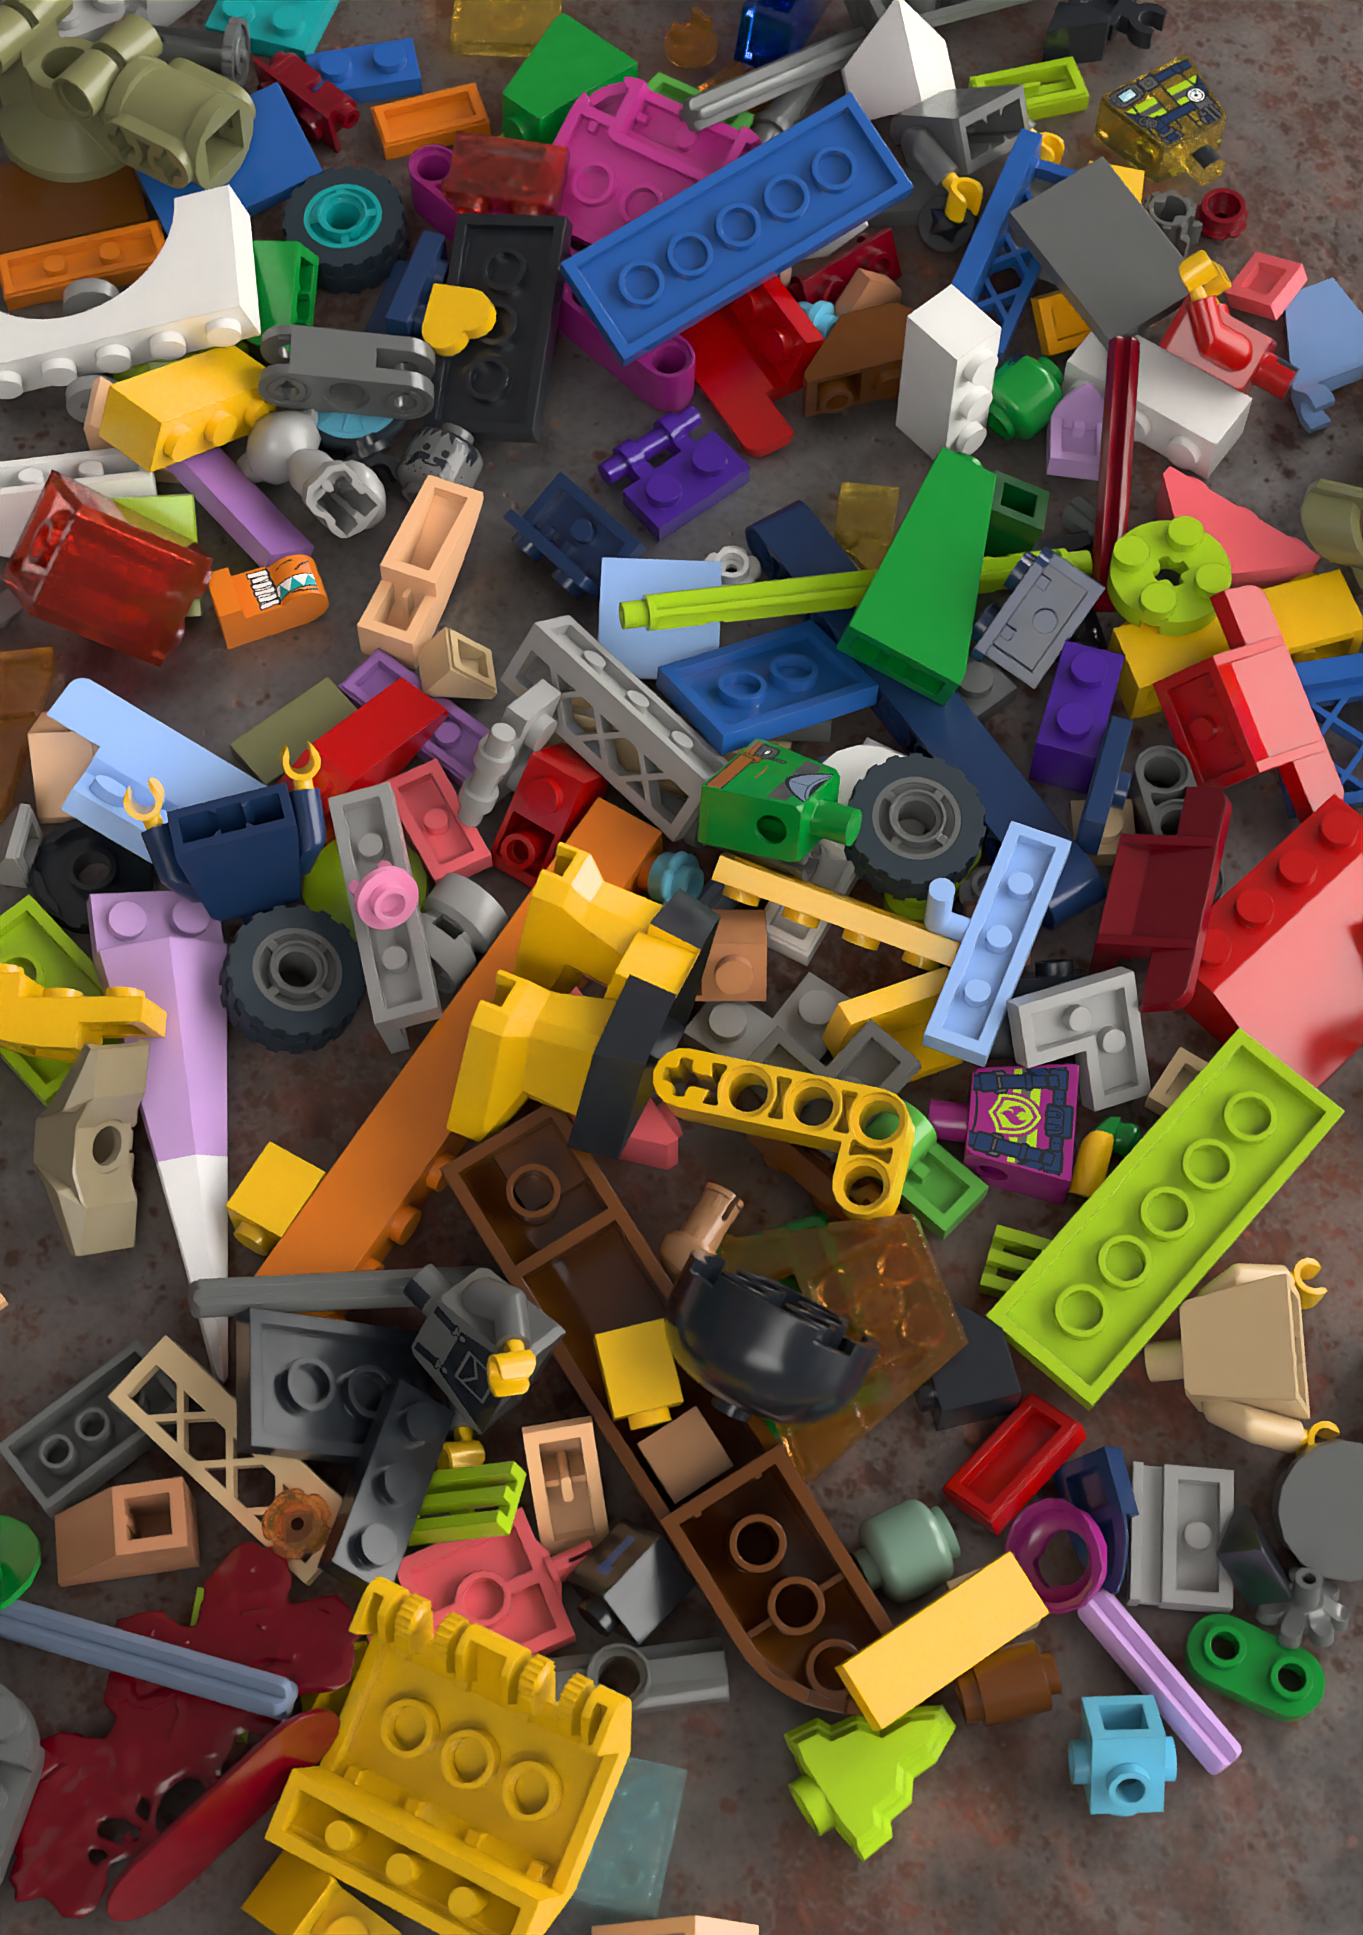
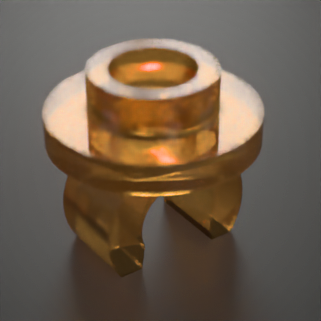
M696 6L691 9V21L683 24L674 22L665 37V54L670 62L681 68L698 69L710 64L717 56L718 38L713 31V19Z

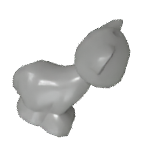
M288 408V410L267 413L256 420L248 434L246 453L236 462V465L243 471L244 475L253 483L264 481L278 485L290 481L291 486L302 497L303 503L320 523L339 538H348L362 530H369L385 517L386 494L383 484L377 475L363 463L354 460L345 462L341 460L334 461L325 452L318 450L321 442L317 428L318 411Z

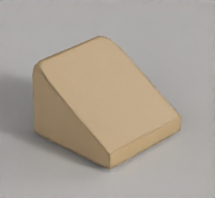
M444 627L419 651L418 663L422 692L426 695L473 699H493L497 695L492 652L490 649L450 628Z

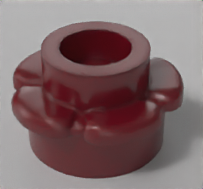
M1216 188L1207 192L1202 199L1201 205H1197L1194 220L1203 223L1201 233L1207 238L1217 241L1228 238L1234 239L1240 236L1247 227L1245 219L1248 212L1245 200L1238 192L1228 188Z

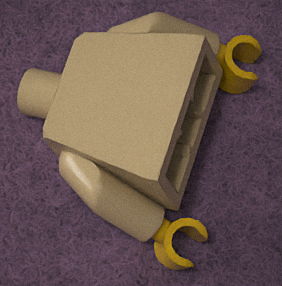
M1305 1258L1300 1260L1290 1272L1284 1265L1236 1263L1231 1265L1199 1289L1195 1298L1185 1300L1180 1304L1181 1338L1149 1341L1146 1344L1145 1364L1150 1381L1161 1382L1184 1379L1186 1396L1199 1412L1204 1413L1208 1422L1252 1444L1285 1453L1296 1452V1454H1299L1309 1445L1315 1444V1435L1328 1440L1339 1436L1340 1431L1338 1427L1330 1421L1318 1422L1307 1429H1304L1299 1421L1310 1419L1301 1309L1313 1308L1327 1292V1289L1324 1287L1311 1288L1305 1285L1302 1279H1313L1321 1270L1319 1263L1315 1259Z

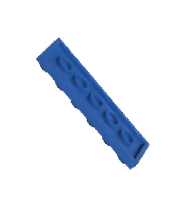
M849 92L561 262L560 273L623 368L910 196L914 186L853 94Z

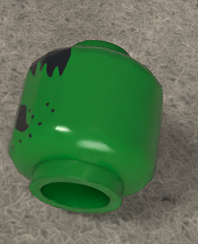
M1023 353L1009 357L995 370L992 387L993 398L989 406L987 419L989 428L1006 441L1011 440L1013 437L1019 440L1034 438L1049 424L1054 408L1064 397L1060 387L1064 382V377L1058 367L1045 356H1040L1037 360Z

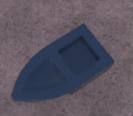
M1104 1446L1062 1464L1053 1474L1059 1499H1065L1078 1509L1090 1514L1098 1525L1107 1544V1574L1101 1587L1110 1594H1117L1125 1574L1128 1559L1129 1535L1127 1520L1139 1515L1121 1448ZM1067 1530L1076 1555L1086 1569L1089 1555L1086 1543L1079 1534Z

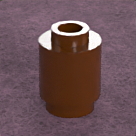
M1034 1640L998 1648L952 1680L965 1724L968 1725L982 1721L985 1728L1052 1711L1051 1695L1062 1693L1060 1676L1052 1652L1048 1650L1039 1653Z

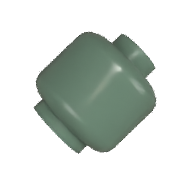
M915 1499L905 1500L866 1518L861 1523L858 1531L861 1549L851 1553L852 1560L870 1589L873 1591L880 1588L885 1597L896 1604H905L945 1585L953 1575V1561L961 1556L957 1538L942 1510L938 1506L928 1509L926 1505Z

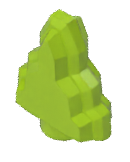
M942 1705L914 1707L882 1730L875 1732L870 1727L866 1718L857 1714L833 1725H829L817 1717L784 1734L786 1743L793 1753L802 1774L788 1783V1788L802 1815L818 1836H822L835 1827L837 1832L852 1848L853 1852L864 1862L892 1839L891 1821L912 1803L913 1779L936 1764L956 1726Z

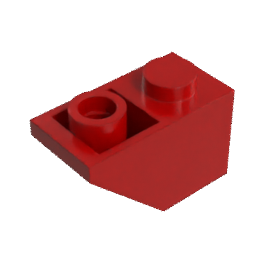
M565 742L531 753L490 850L493 866L533 888L542 869L546 870L555 858L558 843H566L598 797L603 799L610 782Z

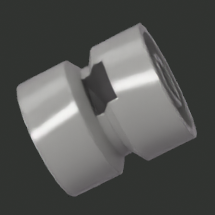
M447 873L423 900L425 913H421L437 990L450 994L456 991L477 965L474 953L485 954L509 922L503 908L488 892L470 879L457 873Z

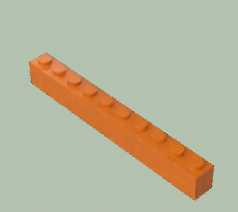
M600 797L596 799L565 843L590 853L605 882L636 895H639L642 890L648 892L650 869L657 857L663 853L661 830ZM557 855L546 869L547 871L553 873ZM534 887L443 1012V1018H439L254 1276L384 1270L382 1262L394 1244L403 1245L413 1235L422 1216V1212L419 1210L432 1190L441 1192L448 1184L439 1168L457 1158V1154L469 1139L447 1130L446 1126L470 1024L481 999L493 1003L497 987L495 980L499 969L511 974L513 973ZM584 976L577 984V987L583 989L591 979ZM348 1310L294 1314L346 1321L343 1317Z

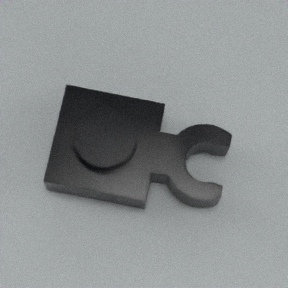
M1136 0L1068 1V4L1110 15L1111 21L1107 40L1112 41L1119 31L1127 35L1131 44L1141 49H1150L1155 29L1163 30L1168 12L1158 4H1138Z

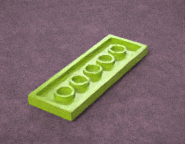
M1239 1027L989 1311L985 1319L1001 1327L1006 1341L1090 1411L1338 1122L1345 1111Z

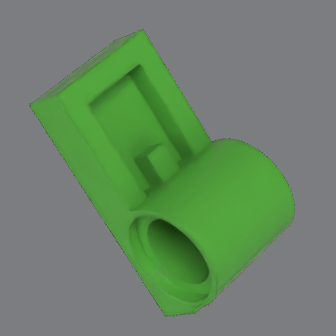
M904 1101L915 1127L899 1203L943 1241L986 1197L989 1186L938 1144L937 1134L931 1123L918 1109ZM881 1112L865 1128V1135L874 1140L886 1139L896 1132L899 1118L889 1112ZM872 1177V1178H874L879 1184H881L882 1186L884 1185V1183L882 1182V1180H880V1179H878V1178H876V1177Z

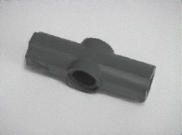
M722 1636L635 1648L628 1644L614 1643L602 1647L597 1653L550 1658V1660L554 1661L555 1701L557 1702L560 1699L564 1686L567 1684L568 1679L572 1678L573 1674L579 1673L593 1680L595 1689L599 1686L603 1675L609 1670L626 1668L632 1671L638 1677L640 1683L636 1691L627 1697L631 1699L632 1703L631 1720L642 1713L727 1703L730 1701Z

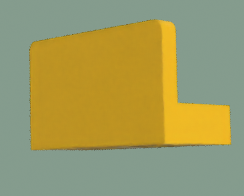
M947 966L838 1003L822 1036V1040L832 1057L835 1058L871 1019L920 1061L921 1069L909 1082L963 1063L964 1060L922 1045L924 1032L949 974Z

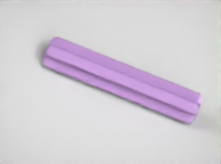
M1102 1588L1086 1606L1078 1609V1617L1143 1695H1154L1159 1714L1210 1774L1216 1775L1221 1773L1240 1756L1242 1752L1241 1745L1113 1594Z

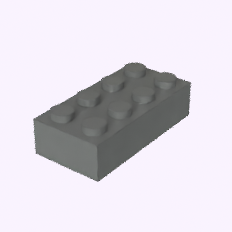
M138 1339L0 1442L1 1454L53 1522H55L54 1515L83 1501L157 1444L108 1398L110 1393L148 1354ZM159 1369L132 1399L149 1415L177 1413V1389L164 1372ZM177 1424L160 1425L169 1434L177 1428Z

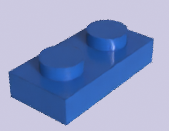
M412 38L306 54L307 64L317 71L322 78V82L312 90L313 93L327 80L354 99L356 104L423 93L421 75Z

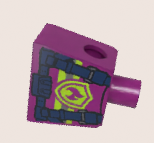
M1054 1064L1037 1065L1031 1068L1006 1066L975 1069L971 1076L967 1103L929 1099L927 1120L933 1126L937 1139L963 1142L961 1163L985 1184L1050 1203L1064 1204L1072 1176L1079 1065Z

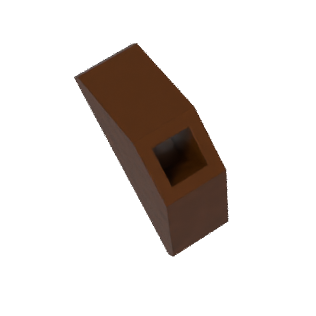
M893 302L841 315L804 372L801 408L804 416L838 413L850 406L878 399L891 400L898 397L907 316L915 310Z

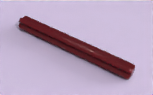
M1115 336L1108 342L1091 575L1092 578L1106 588L1091 608L1096 612H1118L1112 604L1107 591V578L1114 544L1119 538L1128 533L1140 359V342L1132 336Z

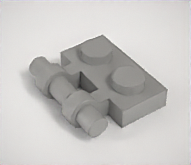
M540 680L508 705L501 723L494 724L490 732L479 741L473 756V762L476 766L475 771L463 781L458 794V801L461 806L457 817L462 824L469 827L478 826L483 816L490 813L497 802L511 791L515 792L531 753L540 750L554 733L557 721L552 717L562 693L545 680Z

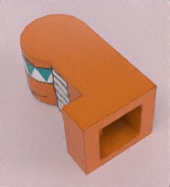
M296 554L286 556L277 560L270 567L265 568L264 566L233 576L230 575L228 567L205 574L213 607L228 650L310 623L322 616L329 607V599L313 558L307 555Z

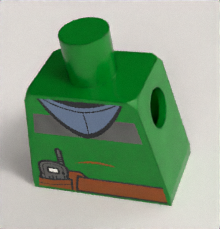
M756 738L702 785L698 842L781 861L796 862L800 861L822 839L851 846L856 840L861 827L862 812L860 809L838 803L840 775L835 768L769 741Z

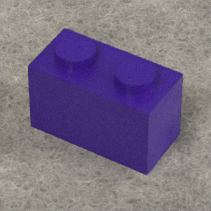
M1065 640L1037 737L1028 777L1029 780L1083 794L1088 793L1125 655Z

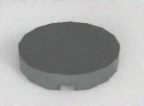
M1333 1439L1309 1445L1297 1454L1299 1457L1291 1462L1288 1469L1284 1468L1275 1483L1271 1512L1277 1538L1303 1567L1319 1571L1323 1578L1346 1582L1363 1579V1443Z

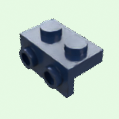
M423 230L410 262L398 260L394 263L364 332L406 336L424 341L422 324L433 284H447L450 260H448L445 235Z
M561 471L523 516L511 508L503 516L517 530V533L511 540L536 562H539L544 555L557 566L551 576L576 598H579L586 591L600 601L602 557L641 559L649 549Z

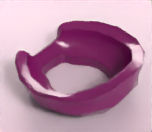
M1045 1498L1027 1505L1012 1522L1005 1543V1553L1011 1551L1049 1613L1064 1614L1086 1606L1101 1588L1107 1574V1544L1098 1525L1090 1514L1078 1509L1065 1499ZM1064 1530H1071L1079 1534L1086 1543L1089 1552L1088 1566L1084 1575L1077 1582L1069 1586L1058 1585L1050 1587L1042 1577L1038 1560L1043 1556L1048 1542L1055 1534Z

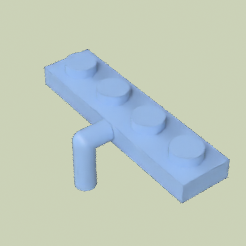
M1011 821L972 918L952 912L955 886L950 880L937 878L930 883L924 916L925 927L932 933L961 942V945L924 1032L923 1046L985 1067L1007 1011L1006 1000L1012 999L1068 858L1072 841Z

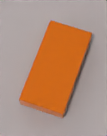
M475 82L370 107L372 122L386 161L412 155L417 149L427 145L445 147L491 135L490 121Z

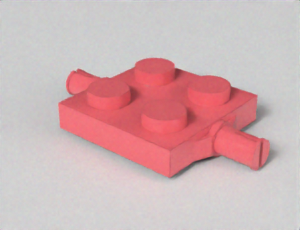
M521 1507L516 1510L510 1535L436 1543L403 1557L397 1577L401 1586L408 1589L411 1595L416 1593L431 1601L433 1638L443 1618H446L448 1613L451 1614L453 1611L469 1619L468 1623L470 1625L477 1623L530 1649L532 1657L533 1655L536 1656L537 1653L544 1656L577 1641L563 1606L562 1583L567 1581L566 1577L593 1550L590 1541L586 1540L580 1545L550 1557L549 1552L535 1539L524 1510ZM367 1634L366 1636L370 1642L372 1634Z

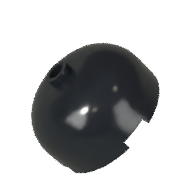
M692 1250L668 1298L665 1311V1331L671 1352L681 1368L696 1383L714 1394L710 1402L713 1407L742 1422H748L751 1415H755L765 1420L785 1425H809L836 1415L854 1399L881 1349V1345L874 1338L863 1335L860 1342L855 1341L845 1335L850 1321L824 1305L757 1271L751 1273L737 1268L735 1273L727 1270L721 1271L726 1262L722 1257L702 1250Z

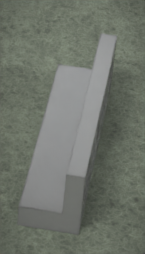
M570 615L535 622L500 680L520 697L534 686L525 677V674L538 655L550 667L553 687L562 693L552 717L557 721L555 732L673 842L682 839L700 814L702 785L724 767L728 761ZM583 697L593 707L597 731L584 732L575 723L571 698ZM627 738L637 747L641 772L628 773L618 763L614 739ZM671 779L689 796L676 816L661 803L658 780Z
M385 782L330 797L328 802L374 1025L389 1051L393 1054L410 1049L406 1027L443 1018L419 903H417L412 915L401 925L386 930L374 929L366 925L356 913L354 897L348 888V884L354 879L360 883L368 873L378 868L376 864L382 860L389 861L392 866L404 869L413 878L395 793L390 782Z

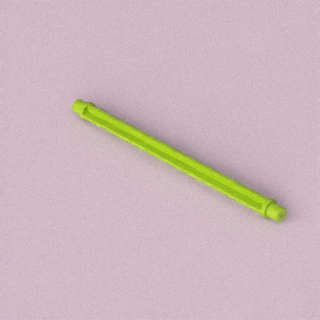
M1065 548L1051 549L1089 576L1091 575L1092 558L1088 550L1067 552ZM1032 551L1030 553L1038 557L1041 551ZM1026 552L1008 554L1003 557H984L978 594L1008 589L1003 584ZM876 569L644 594L641 600L619 602L620 625L623 630L645 627L647 631L700 626L711 622L723 621L726 623L849 609L858 605Z

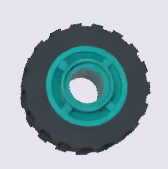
M344 166L343 169L333 170V168L323 170L322 174L315 177L312 175L304 180L305 183L300 188L296 187L290 194L291 199L289 203H285L283 209L284 220H282L285 240L298 241L319 257L317 289L324 288L329 293L339 294L340 292L356 294L368 288L372 290L380 286L382 281L388 279L396 261H406L407 259L406 251L410 249L411 238L401 194L397 188L391 186L389 179L383 175L381 177L376 175L373 170L364 168V170L355 169L354 166Z

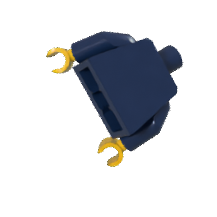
M307 741L310 760L307 765L299 769L290 767L289 750L286 744H283L279 750L278 759L280 765L287 775L293 779L294 791L289 792L287 783L283 782L166 812L168 823L163 822L159 812L165 798L164 787L160 781L153 777L149 778V789L156 803L147 807L141 806L135 801L132 789L128 786L123 799L124 809L132 818L143 821L146 831L142 832L141 836L159 881L191 903L202 902L211 919L223 921L241 916L245 926L249 924L252 916L261 911L264 914L271 911L275 906L295 902L301 896L300 877L311 872L326 842L320 788H313L312 781L321 765L319 753L314 746Z

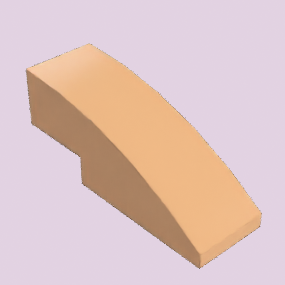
M427 476L380 564L382 579L357 624L361 653L371 655L379 647L404 667L414 671L417 670L419 666L418 653L432 639L463 564L484 500L483 492L435 476Z

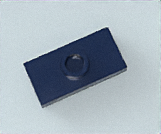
M1112 716L1111 720L1108 719L1075 838L1076 843L1085 854L1097 856L1110 807L1123 810L1132 773L1121 771V766L1134 722L1132 720Z

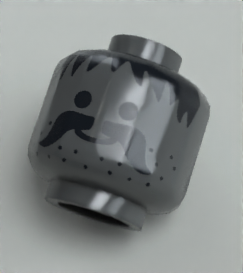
M443 423L441 428L424 427L417 430L397 469L398 480L404 487L402 494L405 499L413 504L428 475L473 489L483 467V459L478 450L472 445L474 442L473 436L465 429L452 423Z

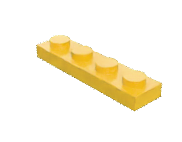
M726 851L720 855L711 879L725 884L722 895L755 907L758 906L760 898L785 906L782 917L815 929L818 928L820 920H824L843 927L844 931L841 938L848 942L875 951L878 950L880 942L904 950L901 960L927 971L939 969L940 964L952 967L961 942L930 932L923 923L811 882L800 881L794 876Z

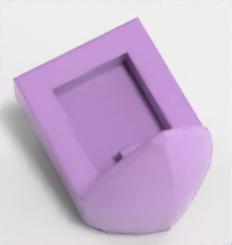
M1090 382L1067 393L1054 408L1047 428V475L1098 481L1104 398Z

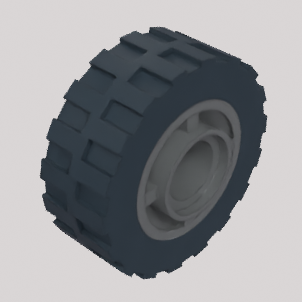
M910 753L907 757L895 755L887 758L885 763L879 766L876 763L869 768L863 780L859 779L854 786L847 806L860 809L862 812V822L858 836L851 846H845L844 848L847 861L851 860L855 867V874L861 880L865 879L872 885L871 889L880 894L882 892L893 895V899L905 901L906 898H916L917 901L927 900L929 885L937 878H946L953 884L956 882L960 884L967 876L970 867L973 866L986 832V826H983L986 816L985 807L979 801V791L974 783L970 784L964 777L965 773L958 767L952 768L945 764V760L935 756L933 759L922 757L920 753ZM904 819L917 820L926 827L928 833L922 836L910 835L901 828L899 821Z
M285 905L273 907L271 911L264 914L261 911L252 916L249 924L246 926L242 925L236 932L219 975V985H222L220 1000L222 1007H226L230 1014L228 1019L235 1028L239 1027L245 1033L244 1037L252 1043L258 1042L266 1046V1050L276 1053L278 1050L290 1051V1054H302L304 1050L313 1049L314 1052L324 1048L331 1039L335 1041L343 1034L346 1026L350 1025L365 995L367 986L364 984L365 976L358 943L353 940L349 934L350 930L343 923L339 924L331 919L332 915L322 910L320 912L310 910L309 906L296 905L293 908H285ZM294 972L305 980L307 986H290L282 980L279 973Z

